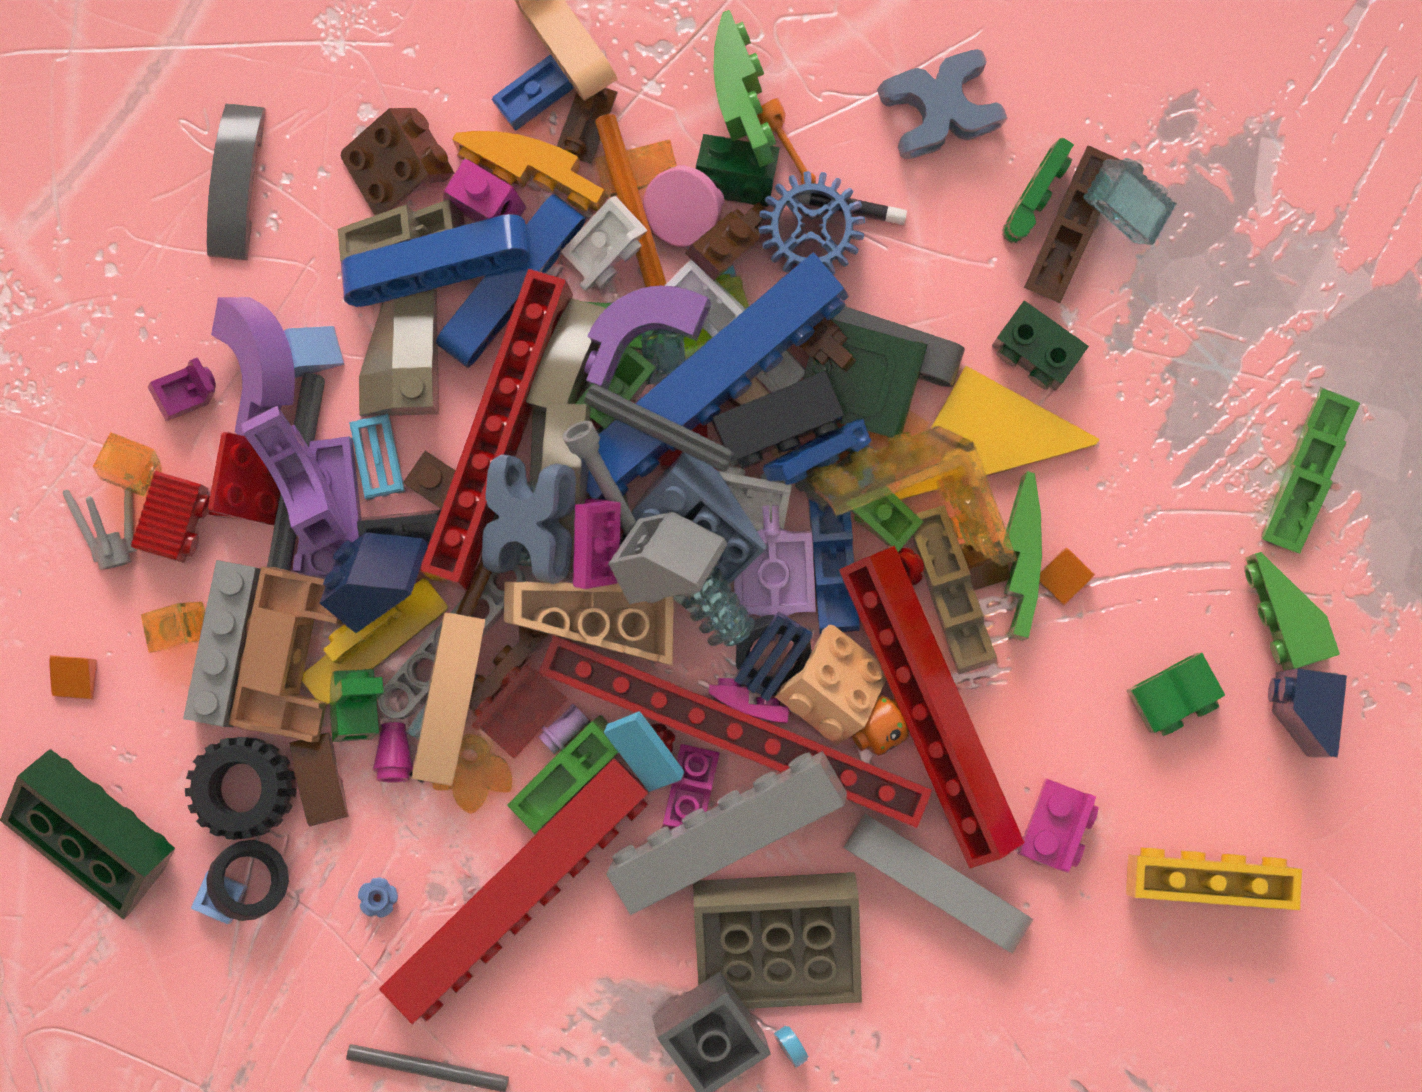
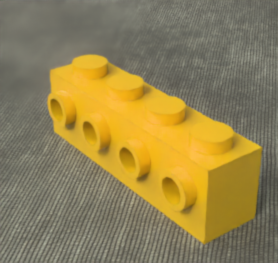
M1140 847V855L1128 854L1126 895L1134 898L1300 910L1302 869L1287 866L1286 858L1262 857V864L1246 863V855L1221 854V861L1205 860L1206 852L1181 850L1180 858L1165 857V849Z

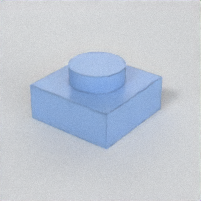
M207 871L191 909L227 925L231 924L233 919L226 917L217 910L207 894ZM224 876V887L228 895L240 903L247 885Z

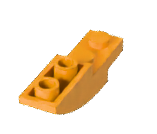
M499 131L456 132L452 138L456 150L459 151L457 156L461 160L467 159L476 165L482 164L492 170L491 174L511 186L515 183L524 188L532 175L534 176L533 182L548 192H553L554 189L559 190L568 196L566 200L582 211L586 212L590 208L597 212L606 201L604 189L577 174L581 168L578 157L557 146L523 135Z

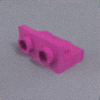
M590 498L585 500V504L575 505L573 587L589 589L618 584L609 566V562L620 547L621 502Z
M1045 778L1023 836L1025 843L1019 847L1017 854L1069 873L1071 866L1077 867L1083 856L1085 845L1081 844L1080 841L1085 828L1091 829L1096 820L1099 807L1094 805L1096 796Z

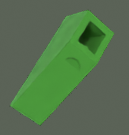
M1262 552L1245 557L1248 564L1244 566L1245 576L1250 587L1256 588L1261 602L1257 604V611L1262 624L1269 626L1273 641L1270 642V649L1275 662L1278 665L1282 664L1285 671L1340 655L1327 615Z

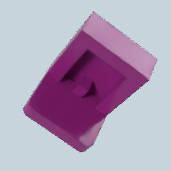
M196 357L189 360L186 368L151 381L147 388L167 422L209 405L215 393L216 382L210 369L203 367L199 358Z

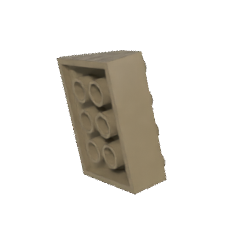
M855 872L699 880L693 883L698 985L721 971L747 1009L862 1003L859 894Z

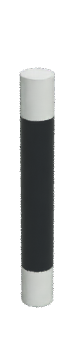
M815 193L796 197L800 203L816 207H823L831 201L830 198ZM854 198L846 200L848 205L855 201H860L862 204L859 210L852 212L853 215L900 225L905 224L907 210Z

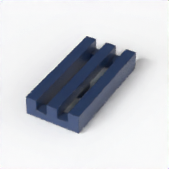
M778 611L734 675V681L740 685L743 683L747 686L748 690L761 694V698L769 701L812 639V632ZM781 625L787 627L754 678L750 677L748 673ZM795 633L800 635L766 686L762 684V681Z

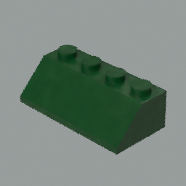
M52 749L46 751L17 776L0 818L4 825L123 920L132 912L165 870L175 850V847L162 834L148 827L137 818L132 810L123 807L108 795L102 786L89 780L68 759L62 758Z

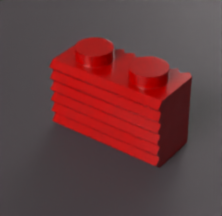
M155 471L148 489L146 501L143 504L141 517L138 520L136 532L133 535L131 547L185 564L186 557H192L198 545L199 535L194 533L199 518L204 519L209 511L210 496L207 495L209 488L196 482Z

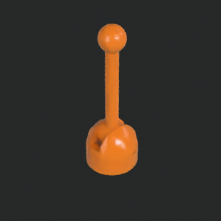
M774 98L761 105L763 113L758 114L757 117L760 124L768 122L771 130L776 132L800 172L803 185L805 184L804 172L807 169L782 129L786 113L780 100ZM811 173V183H816V176Z

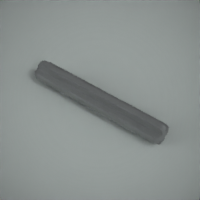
M596 384L589 388L585 396L584 402L588 406L721 471H726L733 460L734 453L730 449Z

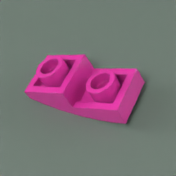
M718 678L717 685L709 684V694L728 707L761 720L788 723L789 708L780 706L781 701L777 698H770L769 701H766L761 697H757L756 704H749L750 690L747 687H742V684L740 685L735 682L734 678Z
M685 744L680 745L677 762L685 772L680 781L671 785L662 828L667 826L669 830H672L682 825V819L697 809L703 808L707 812L720 752Z

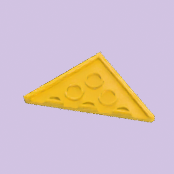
M965 366L894 494L900 500H904L973 479L1008 471L1023 465L1058 457L1080 449L1090 448L1097 445L1100 439L972 368Z

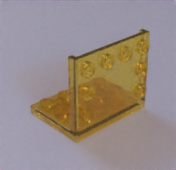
M939 425L911 436L910 432L898 434L887 440L889 446L874 451L873 447L861 449L850 455L852 461L839 466L834 462L825 467H817L813 470L815 476L806 479L810 490H813L832 506L837 516L940 474L941 479L937 480L936 484L945 503L950 502L955 516L950 517V521L959 540L963 538L967 546H973L976 552H982L986 559L990 558L1000 566L1017 560L974 442Z

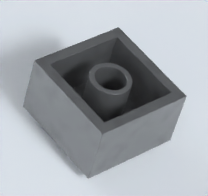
M721 971L652 1015L657 1039L696 1092H714L771 1055L763 1030Z

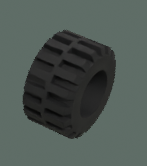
M257 738L221 739L220 743L210 744L204 748L206 753L204 755H197L193 763L196 764L194 770H188L186 779L191 780L190 788H185V797H191L192 804L187 805L190 813L198 815L199 818L196 822L201 827H208L210 834L216 837L224 836L226 837L225 839L230 840L254 838L270 832V829L273 827H278L284 821L282 819L283 815L290 812L293 806L289 804L291 797H296V788H292V780H295L296 777L294 771H289L287 765L290 764L288 758L281 756L278 753L280 749L273 744H267L265 740ZM236 764L251 766L257 772L261 781L260 798L257 804L247 812L234 811L226 804L222 796L221 786L223 778L227 771Z

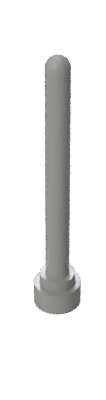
M591 421L576 423L565 431L563 440L572 454H576L578 458L584 459L605 499L621 502L620 526L627 537L636 524V520L598 452L600 436Z

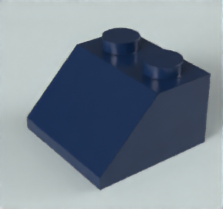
M364 533L353 542L345 541L333 555L335 563L333 569L323 581L325 589L319 604L354 633L359 632L412 594L428 543L422 538Z
M1297 668L1276 672V678H1272L1269 683L1268 700L1273 702V714L1307 757L1338 758L1347 675Z

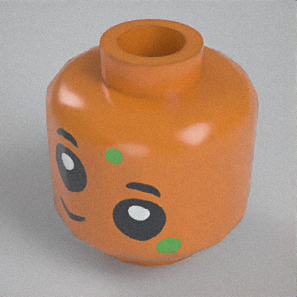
M879 696L865 727L852 735L851 738L861 751L868 749L873 754L880 756L906 741L909 737V730L895 698L891 700L886 696Z

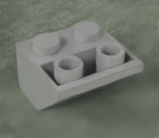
M669 512L638 519L609 562V566L629 604L643 601L655 603L665 597L680 594L686 597L696 594L703 588L706 579L717 565L727 543L723 537L675 512Z

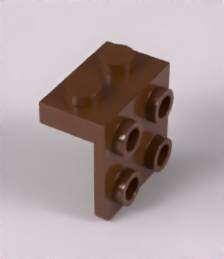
M417 108L387 109L341 151L343 163L374 215L392 210L422 183L445 182L455 174L448 162L446 151L436 142L429 130L427 119Z

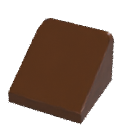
M995 534L960 544L971 573V583L974 590L1010 579L1007 556Z

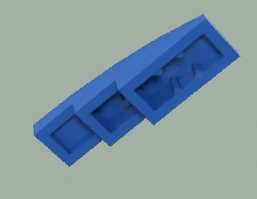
M834 467L826 468L810 485L815 487ZM846 471L822 493L823 496L847 474ZM808 499L810 530H812L814 579L819 634L828 625H834L842 632L859 631V615L839 569L854 563L851 512L839 499L825 512L818 508V504L815 501L812 502Z

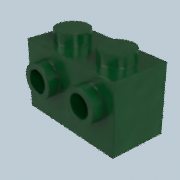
M1025 300L991 345L997 349L996 355L1003 362L1012 367L1018 364L1030 373L1028 378L1034 384L1045 390H1048L1050 387L1054 391L1062 385L1089 347Z

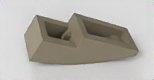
M448 199L417 211H413L406 204L338 228L340 263L346 257L463 226L465 225L464 213Z
M573 298L570 299L552 333L526 400V403L531 408L546 412L547 402L575 404L581 384H586L588 373H585V366L591 352L597 350L598 344L593 343L587 335L597 318L606 308Z

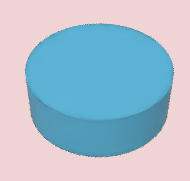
M785 1025L774 1033L777 1042L795 1068L808 1061L809 1056L789 1026Z

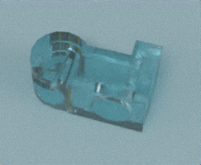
M652 330L642 334L643 357L657 368L647 385L659 384L686 361L684 349L685 336L668 330Z

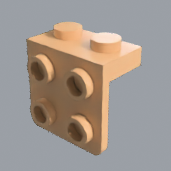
M828 625L822 630L804 669L782 684L775 697L793 713L799 715L818 730L822 736L838 745L865 727L884 686L886 677L879 661L836 626Z

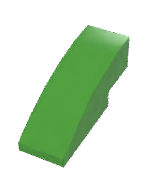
M602 715L591 721L507 804L534 834L619 753L604 734L609 722Z

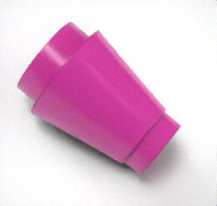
M400 722L382 723L373 771L377 772V781L386 783L409 781V772L413 770L406 724Z

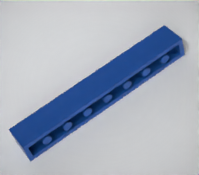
M814 252L811 253L635 404L689 430H693L700 423L702 425L710 423L712 417L720 414L721 409L719 407L730 397L737 399L752 386L750 380L762 370L764 373H767L774 369L783 360L781 354L794 344L797 347L806 342L815 331L813 327L824 317L830 320L838 315L846 306L844 301L849 295ZM617 419L599 434L600 440L598 443L600 447L598 452L622 496L629 490L627 485L638 475L641 478L647 476L659 465L660 462L657 460L669 449L672 452L677 450ZM589 470L586 491L592 498L606 500Z

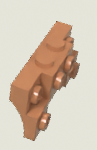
M261 566L252 614L246 623L247 638L244 653L239 661V677L229 725L250 731L282 735L311 743L319 742L327 702L301 696L299 692L314 620L343 624L319 604L325 589L323 585L325 578L308 576L276 567Z

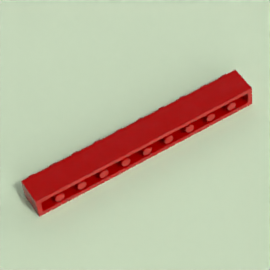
M553 635L538 672L634 713L640 711L644 717L778 772L789 769V763L805 753H810L811 756H814L823 751L847 792V800L916 828L919 826L932 793V789Z

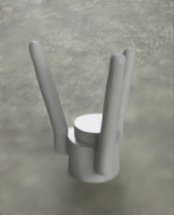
M126 482L124 485V539H121L119 532L106 534L94 499L88 496L85 500L97 537L94 538L71 492L65 489L63 496L91 550L94 563L98 562L99 569L106 570L131 563L129 553L137 551V549L131 547L133 540L132 483Z

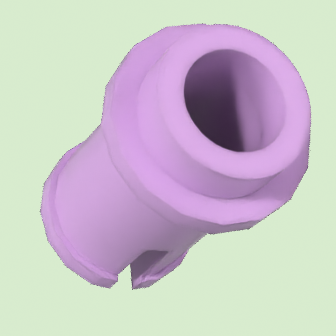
M571 704L570 708L548 728L543 726L541 728L543 732L538 737L555 754L558 750H563L565 748L564 745L583 727L588 725L590 721L575 704Z

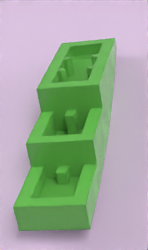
M1320 387L1274 500L1262 535L1263 540L1298 554L1301 553L1333 482L1330 478L1346 445L1344 439L1360 402Z
M1029 471L1021 476L1001 544L1004 553L1014 556L1010 570V579L1007 580L1003 594L1019 598L1008 636L1022 641L1029 639L1038 599L1042 562L1041 510L1035 473Z

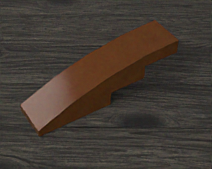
M1086 146L1025 283V289L1059 304L1061 303L1124 160L1092 146Z

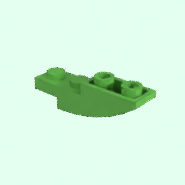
M727 10L722 13L714 46L713 69L718 103L732 142L747 136L761 168L775 162L770 147L776 145L769 123L760 124L757 117L758 114L763 113L757 94L762 93L758 77L764 75V71L756 52L750 55L747 52L745 46L751 44L743 21L736 24L731 11Z

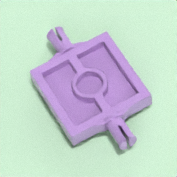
M769 505L762 506L764 529L757 532L767 548L734 579L736 615L756 614L763 617L766 615H776L778 611L785 616L800 612H816L812 530L788 531L780 528L779 505H772V520H770ZM776 634L771 641H776ZM778 634V641L782 637L781 634Z

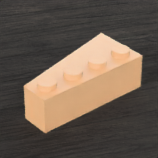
M504 582L505 623L656 663L673 665L674 596L665 597L655 603L643 601L629 604L619 583L582 589L573 587V583L559 582L557 584L546 582Z

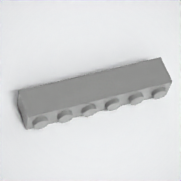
M822 751L814 756H811L810 753H805L791 761L788 765L790 768L776 775L774 771L768 772L753 782V788L741 794L739 790H734L721 797L717 801L718 806L707 812L703 808L697 809L682 819V825L672 830H669L667 826L652 833L647 838V843L637 848H634L633 845H628L612 856L613 861L606 875L630 916L845 806L847 792L824 752Z

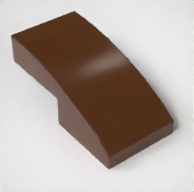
M329 732L320 734L319 742L311 743L304 740L289 742L300 798L309 827L349 817L343 780L338 774L334 744Z

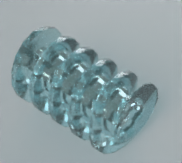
M714 567L706 579L703 588L694 595L686 596L682 600L681 605L685 609L697 606L691 612L690 618L692 621H699L705 618L699 626V631L703 634L712 632L707 639L710 646H716L721 643L727 647L733 646L750 636L751 633L749 632L756 622L748 616L747 608L739 604V597L736 593L731 592L729 582L722 579L723 576L720 569Z

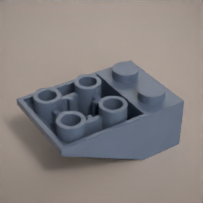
M684 452L644 492L631 511L636 522L641 518L675 512L723 537L727 546L720 556L717 565L712 569L705 581L718 593H721L767 548L721 474L711 465Z

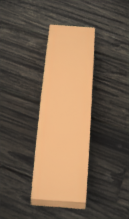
M444 612L429 681L420 737L412 770V779L452 785L478 663L485 619Z

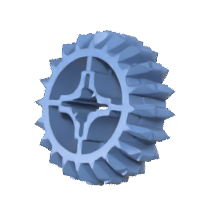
M806 171L804 172L805 184L798 186L796 177L791 175L788 177L789 184L792 187L791 190L786 191L780 183L775 186L777 193L781 196L779 201L772 196L766 197L765 202L769 206L774 207L773 212L760 211L759 216L764 220H770L771 225L759 227V232L763 235L772 234V239L766 240L762 243V246L765 250L771 249L774 246L777 247L778 251L770 258L773 263L778 262L783 256L788 259L783 266L784 272L788 273L793 264L798 265L806 258L792 252L797 246L806 241H815L828 252L827 255L818 258L833 275L835 274V268L832 264L834 260L837 259L843 267L849 264L847 258L842 255L845 250L850 254L857 255L859 249L849 242L851 239H864V233L854 231L853 226L865 224V217H852V212L859 210L862 204L860 201L847 204L846 200L852 196L854 191L852 188H847L840 195L837 190L841 185V179L835 178L831 187L825 186L827 178L825 172L820 173L818 184L811 183V173ZM815 193L830 198L831 201L817 210H811L800 203L796 197ZM787 206L796 217L798 225L796 230L783 243L779 234V220L784 208ZM840 209L845 220V233L837 246L828 234L826 224L833 214ZM798 210L805 217L808 216L812 220L817 217L820 218L825 212H828L822 217L823 224H819V228H822L821 235L826 241L812 231L807 234L804 233L799 239H796L802 234L801 227H805V223H802L803 216Z

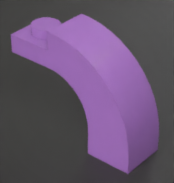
M651 286L622 296L601 313L587 335L593 343L600 345L598 351L593 350L587 360L585 373H588L586 381L591 385L596 384L608 390L626 347L632 340L645 332L668 330L697 341L711 309V301L704 295L675 286Z
M218 297L211 335L227 344L238 359L242 373V394L234 432L245 436L242 431V423L276 406L281 410L283 405H293L295 391L294 363L286 334L277 318L266 306L251 297Z
M276 406L242 423L243 434L275 480L285 502L291 527L309 553L312 554L346 537L340 512L320 467L296 426L290 425L279 407Z

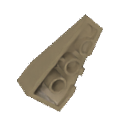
M437 288L382 302L359 374L360 417L389 414L390 416L439 414L438 345L436 344L438 337Z

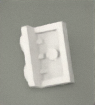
M613 196L607 200L564 247L561 253L585 277L580 283L584 291L596 284L602 288L617 274L614 266L621 259L625 262L628 261L639 251L642 245L638 240L648 230L616 196Z
M729 466L726 471H718L756 531L764 529L762 509L764 505H769L770 520H772V505H779L780 528L784 529L792 485H786L784 481H768L765 473L761 474V479L745 476V470Z

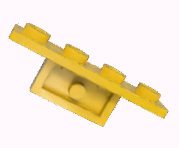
M422 578L414 585L412 594L359 632L354 633L346 625L334 631L328 637L331 643L323 649L326 655L303 673L302 682L316 700L327 702V705H329L333 671L374 669L446 612L449 608L447 603L426 578Z

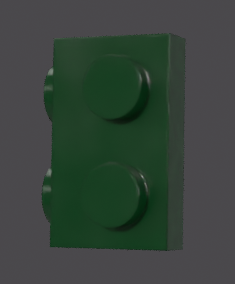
M703 134L695 169L701 171L712 180L716 188L722 192L724 200L756 205L759 202L763 207H768L769 205L765 202V199L772 194L780 147H770L775 162L760 168L750 142L743 140L732 142L731 138Z

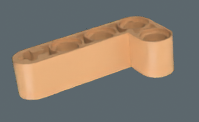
M514 0L529 25L583 101L618 80L610 63L565 0Z

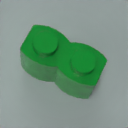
M1202 652L1194 653L1126 690L1149 733L1160 731L1162 736L1182 728L1184 724L1181 719L1194 712L1198 717H1201L1220 707L1217 700L1225 696L1222 687Z

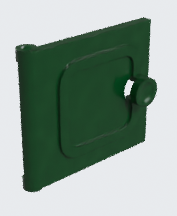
M830 319L848 338L842 346L857 361L847 372H844L831 359L822 365L809 356L803 380L826 371L844 413L841 424L846 425L854 420H864L867 431L887 436L893 441H900L928 344L921 340L913 342Z

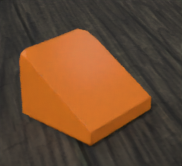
M1066 547L1040 572V583L1064 606L1095 574Z
M50 655L51 696L93 699L97 659Z

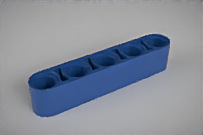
M552 194L526 224L530 254L528 262L519 267L485 275L441 330L436 339V344L466 368L472 366L510 320L528 269L546 274L562 255L561 251L582 229L586 222V217L556 194Z
M501 215L346 257L341 262L344 301L351 306L365 307L524 265L530 258L525 220L518 215Z

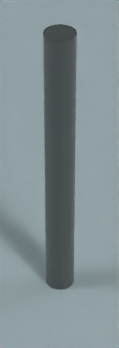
M354 1044L349 1045L346 1060L500 1092H506L509 1076Z

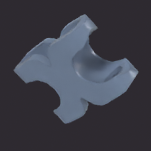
M969 50L945 58L939 66L936 79L926 70L915 68L892 76L879 85L877 93L884 105L889 107L909 104L917 108L922 115L923 123L915 129L904 133L900 138L897 148L903 159H912L940 150L945 143L949 130L959 139L971 140L1001 128L1007 121V114L1001 104L995 102L976 105L968 101L963 94L962 85L980 76L984 71L987 60L982 50Z
M502 454L490 463L487 474L486 501L489 508L499 515V519L488 523L483 531L482 560L486 569L496 573H505L514 569L519 563L524 545L530 553L532 574L536 579L546 583L557 584L567 576L570 566L572 538L569 531L558 520L570 515L575 505L576 478L571 467L557 463L545 467L539 473L535 493H533L527 485L525 464L519 458Z

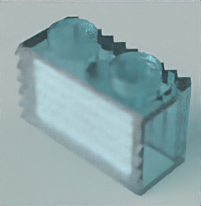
M1123 158V160L1107 159L1103 162V167L1099 169L1100 173L1095 176L1096 179L1091 182L1092 186L1087 189L1088 193L1084 195V200L1133 243L1154 245L1176 208L1177 203L1167 197L1169 190L1164 185L1148 179V176L1143 174L1145 169L1137 161L1130 158Z

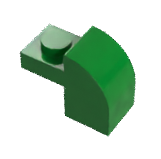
M374 669L333 671L330 684L332 742L372 740L379 733L377 700L384 693L382 677H375Z

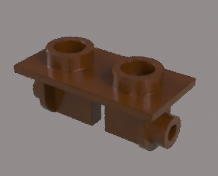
M604 88L585 101L576 92L557 147L577 156L581 161L592 164L601 141L595 121L598 117L611 113L618 91Z

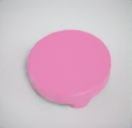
M677 165L658 174L649 183L643 199L644 211L652 232L662 241L678 247L691 246L720 221L724 204V196L716 188L712 180L701 171L685 165Z

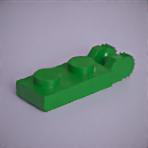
M1059 138L1050 146L1012 209L1002 229L1003 239H1006L1007 242H1020L1022 238L1030 233V230L1036 224L1034 211L1041 212L1053 194L1048 187L1054 177L1061 179L1069 168L1073 159L1068 154L1074 144L1067 139Z

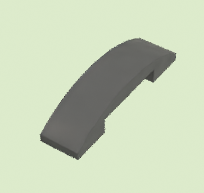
M225 104L218 128L209 184L207 209L208 257L248 260L252 222L249 220L257 147L262 145L265 107Z

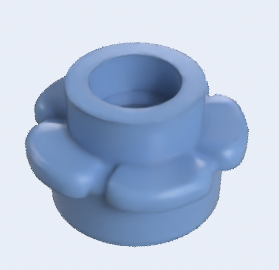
M381 877L371 879L370 883H364L358 891V899L361 901L360 909L370 917L377 915L379 918L388 916L393 911V905L398 900L396 888L391 886L387 879ZM375 894H379L381 896V900L379 902H376L374 900Z

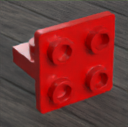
M223 432L220 437L208 504V515L275 525L280 499V490L275 480L245 436Z

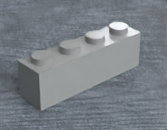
M216 560L183 715L184 720L234 728V726L229 725L239 677V661L244 653L247 638L246 623L252 614L261 570L257 567Z

